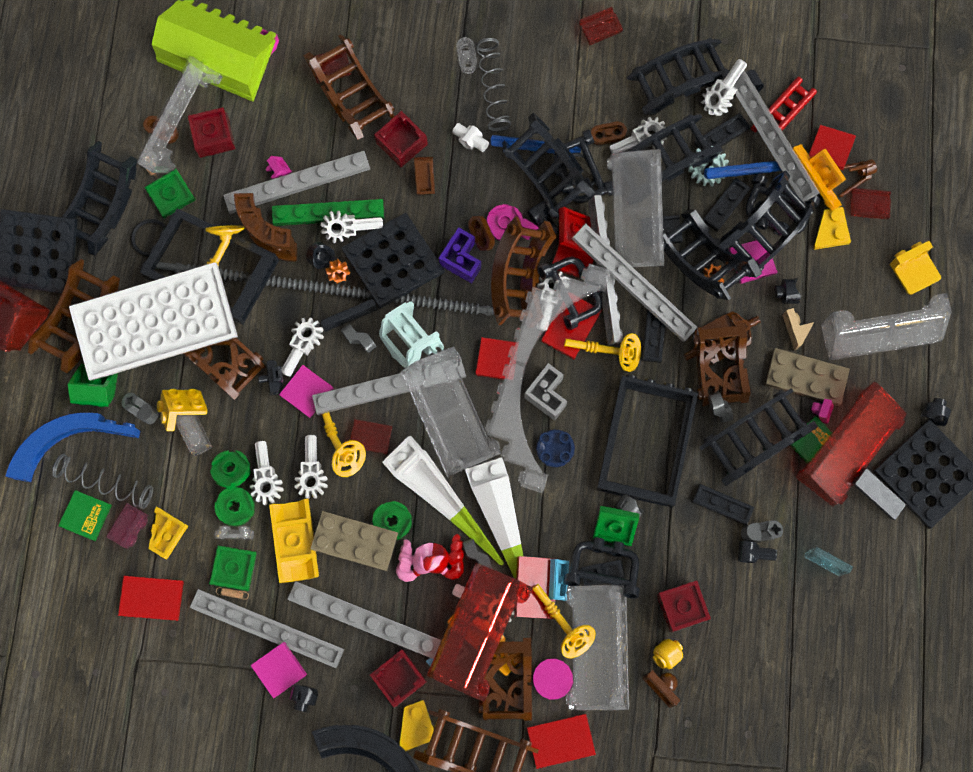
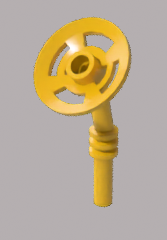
M230 225L205 228L206 232L218 235L220 240H222L214 257L209 259L210 262L207 261V265L220 262L230 243V239H232L231 235L244 230V226Z
M627 334L622 340L620 348L599 345L598 342L594 344L593 341L590 343L588 340L583 342L565 338L564 346L584 349L585 352L619 355L621 367L627 372H632L636 369L641 357V343L636 334Z
M330 413L322 414L327 437H330L336 450L332 457L333 471L341 477L354 475L360 470L365 461L366 451L364 446L355 440L346 441L341 444L337 436L338 431H335L337 428L334 427L335 423L332 422ZM347 445H353L351 448H343ZM357 450H359V457L357 462H355L357 459ZM342 466H351L350 469L341 471Z
M536 584L532 589L545 605L544 609L548 610L547 613L550 614V617H554L567 634L561 644L562 655L566 658L580 656L592 645L595 639L594 628L590 625H581L572 629L561 615L560 609H557L558 606L554 605L555 602H552L540 585Z

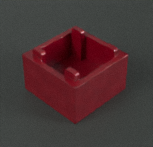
M224 107L188 116L194 147L200 158L236 149L229 118Z
M402 111L374 134L376 144L400 168L428 145L427 136Z
M697 580L656 594L670 633L711 619Z
M400 650L370 674L394 708L427 683V680L404 650Z

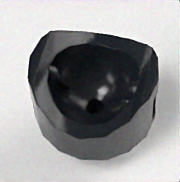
M316 242L308 248L306 259L315 268L322 269L329 265V262L335 260V252L323 242Z
M797 278L782 279L781 285L775 286V298H781L783 304H799L801 295L796 289Z
M934 398L933 402L925 403L921 416L928 417L936 426H946L951 409L946 407V400Z
M295 685L289 697L290 700L295 701L293 709L307 712L308 705H316L318 691L315 688L304 685Z

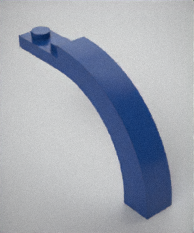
M76 413L59 417L38 428L21 444L8 466L6 477L31 482L34 471L44 454L57 442L73 434L95 431L139 438L140 430L131 423L117 425L116 421L107 420L98 413Z

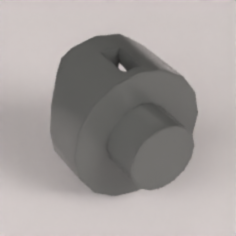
M626 494L622 496L615 506L616 509L639 513V518L644 512L643 509L637 506L636 500Z

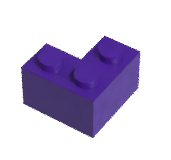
M458 227L440 255L439 262L442 267L472 284L481 270V261L469 255L475 245V236Z

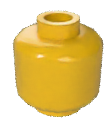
M664 639L653 650V660L662 669H672L682 660L683 648L676 640Z

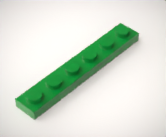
M383 199L272 206L273 225L283 226L326 222L323 218L325 215L330 217L331 211H333L334 216H337V211H341V217L346 213L347 215H354L355 219L378 217L384 219Z

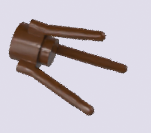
M873 159L845 165L844 169L849 168V172L857 170L858 174L864 177L839 196L843 197L866 180L872 179L871 174L877 172V166Z

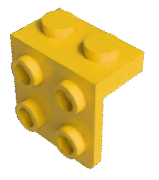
M920 241L914 244L911 250L898 252L894 255L896 258L890 263V266L909 295L941 279L940 273L927 254L933 247L930 241L923 244Z
M196 389L162 390L161 399L157 402V411L161 413V423H164L166 431H174L177 415L207 414L208 410L201 391Z

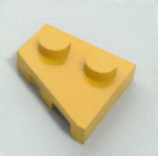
M843 207L836 208L833 211L831 209L824 210L816 242L813 246L814 250L850 244L851 240Z
M156 506L154 511L156 518L155 524H152V537L149 549L167 560L188 528V525Z
M424 700L404 707L400 746L407 751L430 742L434 728Z

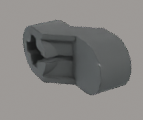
M350 324L340 330L350 344H361L367 353L377 347L367 333H357Z
M127 393L123 397L121 402L123 408L146 424H153L158 419L159 413L157 409L134 393Z
M720 393L709 395L710 408L714 415L719 416L721 423L733 420V412L728 401L723 400Z
M778 521L752 523L744 526L741 530V536L744 541L756 543L774 540L783 534V527Z
M474 539L464 541L463 545L468 559L478 561L482 575L492 572L493 569L488 555L477 551Z

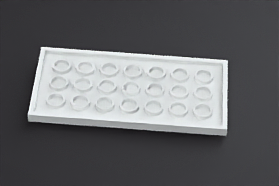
M216 262L69 306L89 380L106 377L238 337Z

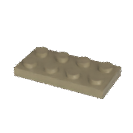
M775 348L765 386L779 390L783 389L784 391L792 388L794 391L792 393L822 402L824 398L832 400L833 405L840 406L850 369Z
M322 511L311 550L387 571L398 532Z

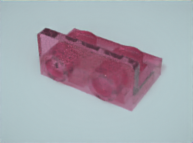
M127 503L107 538L123 548L129 549L130 546L132 547L136 543L137 534L140 529L146 526L149 515Z

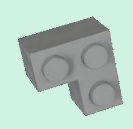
M548 363L527 389L524 398L555 421L567 405V401L554 392L563 380L564 375Z

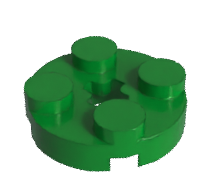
M223 451L213 459L210 473L215 483L229 490L242 484L251 474L250 463L247 457L240 451ZM235 466L234 470L231 472H227V467Z
M243 488L224 489L219 494L217 502H215L217 517L229 526L243 525L255 513L254 499ZM234 501L240 504L236 512L235 510H230Z
M396 501L387 502L380 505L373 514V526L398 532L396 541L405 537L411 529L412 516L407 507L402 503ZM396 516L398 523L396 525L393 524L392 527L389 526L387 519Z

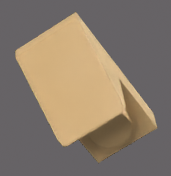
M792 308L786 310L782 316L793 349L798 350L814 322L800 326V317Z

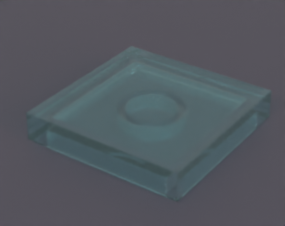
M818 547L807 550L804 556L806 559L837 576L848 574L853 566Z

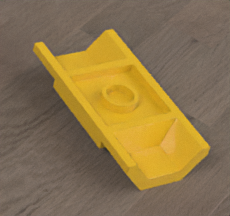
M309 499L286 504L269 505L279 583L319 577L316 551L311 550L314 531Z

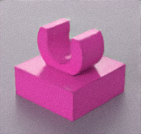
M271 156L267 160L269 165L266 171H274V174L271 176L272 179L288 175L291 172L282 157Z
M524 218L521 222V225L525 228L535 230L539 228V226ZM521 236L526 240L530 239V236Z
M824 398L823 404L814 402L811 410H813L812 413L819 415V419L823 423L828 424L834 405L832 400Z

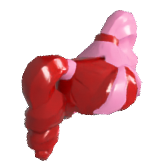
M458 534L453 536L450 553L440 544L427 543L418 547L414 555H412L411 542L408 539L403 540L404 543L400 548L401 552L398 557L400 562L396 567L398 578L404 582H410L421 574L441 573L451 580L460 578L464 572L463 558L465 553L462 549L463 541L460 540L461 536ZM448 563L451 565L450 570L447 569Z

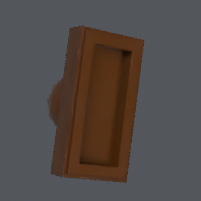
M415 157L414 167L417 195L435 194L433 157Z
M651 670L643 677L648 686L669 708L676 706L681 701L673 693L677 688L678 680L672 673H663L658 677Z

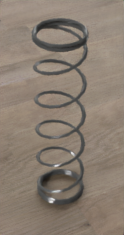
M494 38L481 39L476 43V51L478 54H480L479 51H492L499 46V41ZM486 41L497 43L490 48H479V45ZM494 52L486 56L480 54L483 58L479 62V68L486 72L481 78V83L488 87L483 94V98L487 102L492 103L487 107L486 114L494 119L488 124V129L492 131L506 130L511 126L510 116L505 115L494 118L489 116L487 110L493 104H505L508 100L490 102L485 98V94L489 89H500L505 87V84H496L490 87L483 83V77L487 73H499L503 69L495 68L486 71L480 65L485 57L495 58L500 56V53ZM497 122L509 123L508 125L500 128L490 127V125Z
M61 454L54 463L53 476L59 478L64 473L65 479L69 483L76 481L81 476L83 487L89 489L98 482V489L102 495L110 493L115 488V496L118 501L125 500L132 493L133 505L140 509L146 508L153 494L152 485H147L144 488L139 499V505H136L134 503V490L138 481H135L133 489L124 499H119L117 497V485L121 474L118 475L116 483L107 493H102L100 490V479L104 468L101 470L96 482L92 486L86 487L83 484V473L87 467V462L84 464L81 474L73 481H69L66 477V468L71 456L68 457L66 454ZM64 457L63 467L61 471L56 475L57 466L60 460ZM149 489L148 497H147V499L143 502L144 496H145L147 490Z

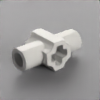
M457 123L453 128L452 133L459 137V142L465 148L472 150L475 147L484 152L488 147L489 141L482 138V133L475 126L469 125L466 128Z

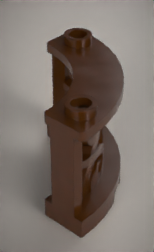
M234 193L237 214L253 242L257 246L276 254L278 259L296 262L297 243L294 242L291 229L279 228L266 222L262 218L261 209L255 205L253 193Z
M744 322L736 323V326L703 330L701 327L697 328V335H693V342L696 347L699 382L697 398L701 400L702 406L709 404L708 387L714 386L713 392L716 393L719 385L722 386L721 396L723 400L748 403L751 391L747 368L743 369V358H746L747 346ZM718 338L719 343L716 345V342L711 339ZM705 339H710L711 344L709 346H705ZM727 346L728 350L733 347V353L728 354L725 347ZM720 350L725 357L735 360V364L729 366L724 371L723 378L717 376L708 366L712 358ZM735 372L736 377L734 379H731V377H729L728 382L727 378L729 373ZM705 373L710 377L705 380ZM727 389L739 392L737 394L726 395Z
M237 338L183 353L207 375L211 373L210 378L234 400L260 370L266 367L262 363L264 360L262 356L256 351L252 353ZM210 346H230L232 364L219 362L210 367L209 364L213 358V351ZM238 347L242 349L245 353L239 354ZM207 348L208 355L202 357V353L206 352L204 349ZM249 359L255 366L245 374L239 370V366L241 368H249L244 364V361ZM225 367L230 369V373L225 369V374H220L219 370ZM237 375L242 376L243 378L233 387Z
M523 638L522 642H486V639H482V646H478V658H482L483 701H479V714H483V720L524 719V721H532V685L527 684V682H531L532 675L531 638ZM489 653H495L496 657H490ZM511 660H514V664L516 662H520L521 665L519 667H514L511 663ZM487 662L490 663V664H492V666L490 667V669L488 670V672H487ZM506 663L513 673L523 675V678L517 679L510 684L507 692L493 678L495 673ZM487 682H488L489 686H490V687L492 688V690H493V691H491V692L488 693V694H487ZM515 687H519L521 689V692L518 694L514 691L513 697L511 695L513 689ZM502 700L505 701L504 711H490V701H497L496 708L501 705ZM511 705L523 711H508V708Z

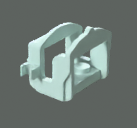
M412 301L407 304L405 302L386 314L379 330V336L392 357L407 370L420 360L422 351L427 355L432 352L436 355V347L444 349L439 333L434 332L428 336L412 317L414 309ZM393 329L409 347L406 358L386 335Z

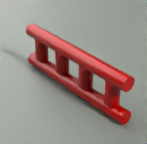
M797 77L768 108L772 116L780 122L778 125L782 131L817 93L814 88L807 91L800 86L803 82L801 77ZM794 91L803 97L797 104L788 98ZM782 104L791 109L786 117L777 111ZM755 125L751 127V130L753 132L758 131Z

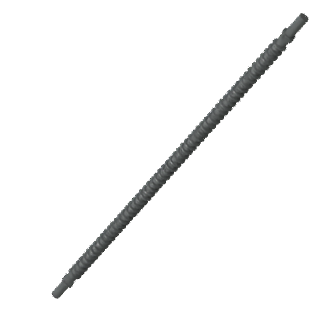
M165 262L157 264V269L174 271L175 273L198 268L195 264L192 266L190 264L183 265L181 263L172 264ZM222 268L219 269L221 278L224 280L228 278L229 281L234 279L235 282L239 280L240 282L245 281L247 283L252 275L249 272L244 274L243 271L238 273V270L233 272V270L228 271L225 269L223 271ZM275 275L270 277L266 283V286L271 284L272 287L277 285L278 288L280 286L282 288L287 286L288 289L291 287L294 290L296 288L298 290L303 289L304 291L309 289V292L314 290L315 293L317 291L320 293L324 291L325 294L330 292L331 295L336 293L337 296L339 294L341 296L346 294L347 297L352 295V298L357 296L358 299L360 297L363 299L367 297L368 300L372 298L366 288L363 290L361 287L356 289L355 286L353 288H350V286L345 287V285L340 287L339 284L334 286L333 283L331 285L329 283L324 285L323 282L318 284V281L313 283L312 280L310 282L307 280L303 282L302 279L297 281L296 278L294 280L291 278L286 279V277L281 279L280 276L276 278ZM407 294L395 300L396 304L398 302L400 304L406 302L407 304L412 301L417 307L419 305H422V307L426 305L427 308L432 306L433 309L438 307L439 310L440 308H443V310L448 308L449 311L454 309L455 312L460 310V312L465 311V313L470 311L471 314L476 312V315L478 313L487 316L494 315L493 307L490 305L480 306L479 303L474 305L473 302L472 304H469V302L464 304L463 301L461 303H458L457 300L455 302L452 300L447 301V299L442 301L441 298L439 300H436V297L434 299H431V297L426 298L425 296L421 298L420 295L415 297L414 294L412 296Z

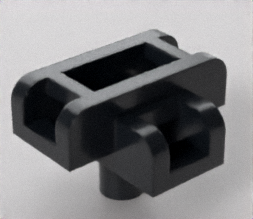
M270 360L266 363L267 375H258L259 383L268 382L270 396L277 395L279 389L282 388L283 376L282 367L277 366L276 361Z

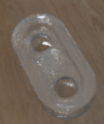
M464 37L459 39L456 44L460 70L463 73L470 74L477 69V58L474 42L470 38Z
M219 526V530H215L214 539L252 540L254 539V531L250 530V527L239 526L238 530H231L229 526Z

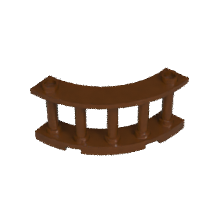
M340 34L338 37L342 44L319 57L314 56L310 52L303 56L314 77L317 76L320 83H323L321 89L340 119L349 124V131L359 140L364 137L361 130L365 125L384 114L393 119L395 117L393 111L395 110L391 102H387L368 78L352 50L354 46L349 38L346 39ZM346 51L351 63L329 76L325 75L321 69L322 63ZM356 69L362 81L341 93H335L331 86L332 82ZM367 87L372 97L351 109H346L342 104L343 100ZM375 103H378L381 107L361 120L354 119V115Z
M515 216L507 225L496 251L491 277L493 313L498 325H502L509 316L524 318L527 328H534L542 320L543 314L535 286L539 282L537 267L542 256H545L549 246L556 238L550 222L544 221L537 230L523 228L519 218ZM522 235L533 237L528 247L515 246ZM512 253L526 255L522 268L508 267ZM507 274L521 276L520 290L506 289ZM507 296L520 298L522 310L510 309Z
M83 259L69 267L68 279L59 302L44 325L35 334L31 335L28 340L29 354H33L38 348L60 358L62 361L61 370L66 373L82 359L80 355L81 349L76 336L57 326L64 315L72 319L68 307L74 296L85 302L96 299L77 289L80 279L82 278L100 287V297L117 292L120 278L114 275L108 280L103 281L83 271ZM53 333L73 343V346L68 351L63 352L45 341Z
M439 709L438 713L432 710L429 711L430 715L438 717L428 748L424 750V753L415 750L413 758L447 771L478 772L475 765L485 736L488 735L500 741L490 771L487 772H498L507 743L520 747L512 772H521L527 751L538 754L539 749L531 747L532 742L520 739V742L451 718L449 717V712ZM445 721H449L457 725L447 754L441 759L435 757V750ZM466 727L477 731L478 734L468 763H465V766L454 763V756L463 729Z

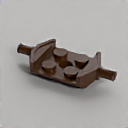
M731 311L701 328L703 330L736 326V323L744 322L748 347L751 345L752 340L750 329L761 323V321L758 319V316L747 321L738 313ZM697 330L693 332V335H697ZM718 338L711 339L716 342V345L719 343ZM705 339V346H709L711 344L710 339ZM695 346L692 350L683 354L686 361L696 356ZM727 346L725 347L726 352L728 354L733 353V347H731L729 350L727 349ZM721 350L710 361L709 364L711 366L725 358Z

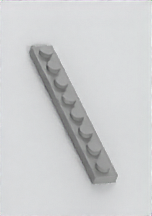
M744 70L733 86L737 89L735 94L782 171L786 170L790 174L789 183L797 196L805 203L820 192Z
M361 151L225 194L224 198L228 211L232 214L237 212L234 193H253L255 205L257 206L370 170L365 151Z
M594 195L588 201L591 228L610 246V240L606 233L607 221L604 219L605 204L602 201L601 195ZM596 262L599 284L603 289L601 299L608 346H616L622 342L623 333L619 326L620 313L616 305L618 297L614 290L615 279Z
M584 224L574 235L573 241L682 342L686 341L695 331L696 325L587 224Z
M458 358L312 395L316 413L320 415L466 378L462 360Z
M296 581L288 597L289 601L432 659H435L442 642L440 639Z
M199 589L190 608L278 645L285 642L289 649L334 668H337L345 650Z

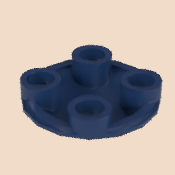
M550 430L540 435L536 450L539 459L544 464L550 467H560L570 462L574 455L575 446L569 433L561 430Z

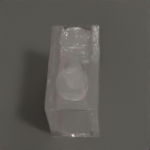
M180 415L176 417V425L191 454L197 456L213 448L197 415Z

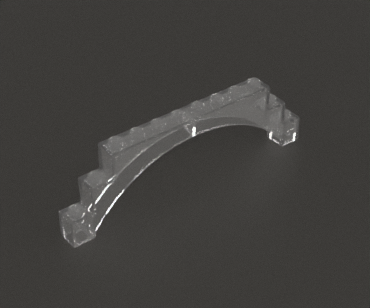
M589 264L588 269H583L581 276L584 282L561 275L560 280L556 279L553 288L556 294L533 287L532 292L528 291L525 302L528 305L526 310L523 309L521 312V328L516 329L514 339H517L515 347L511 346L508 354L511 360L509 365L505 364L502 373L505 379L503 383H499L496 393L499 394L497 402H493L491 412L494 414L492 420L488 419L485 431H488V436L509 442L508 446L504 445L502 451L503 461L526 468L525 471L521 470L518 482H521L520 487L543 493L548 474L542 472L531 453L521 420V384L530 354L542 333L560 313L590 294L606 291L612 270Z

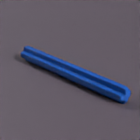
M492 135L491 145L503 147L502 142L505 140L511 146L518 138ZM528 139L519 149L536 151L545 142ZM576 146L569 149L571 153H581V148ZM549 148V149L546 151V153H554V152H555L553 148H552V149Z
M777 161L706 168L704 170V177L706 179L778 172L782 171Z

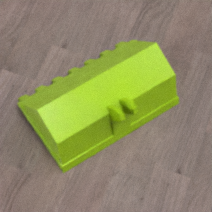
M177 0L174 5L158 16L152 41L157 62L254 102L276 41L274 40L276 33L270 31L266 35L260 34L262 27L255 26L250 30L246 28L249 24L248 21L242 20L238 24L233 23L235 16L228 14L225 18L219 17L221 10L214 9L209 13L205 11L208 7L207 4L201 3L195 7L192 5L194 0Z

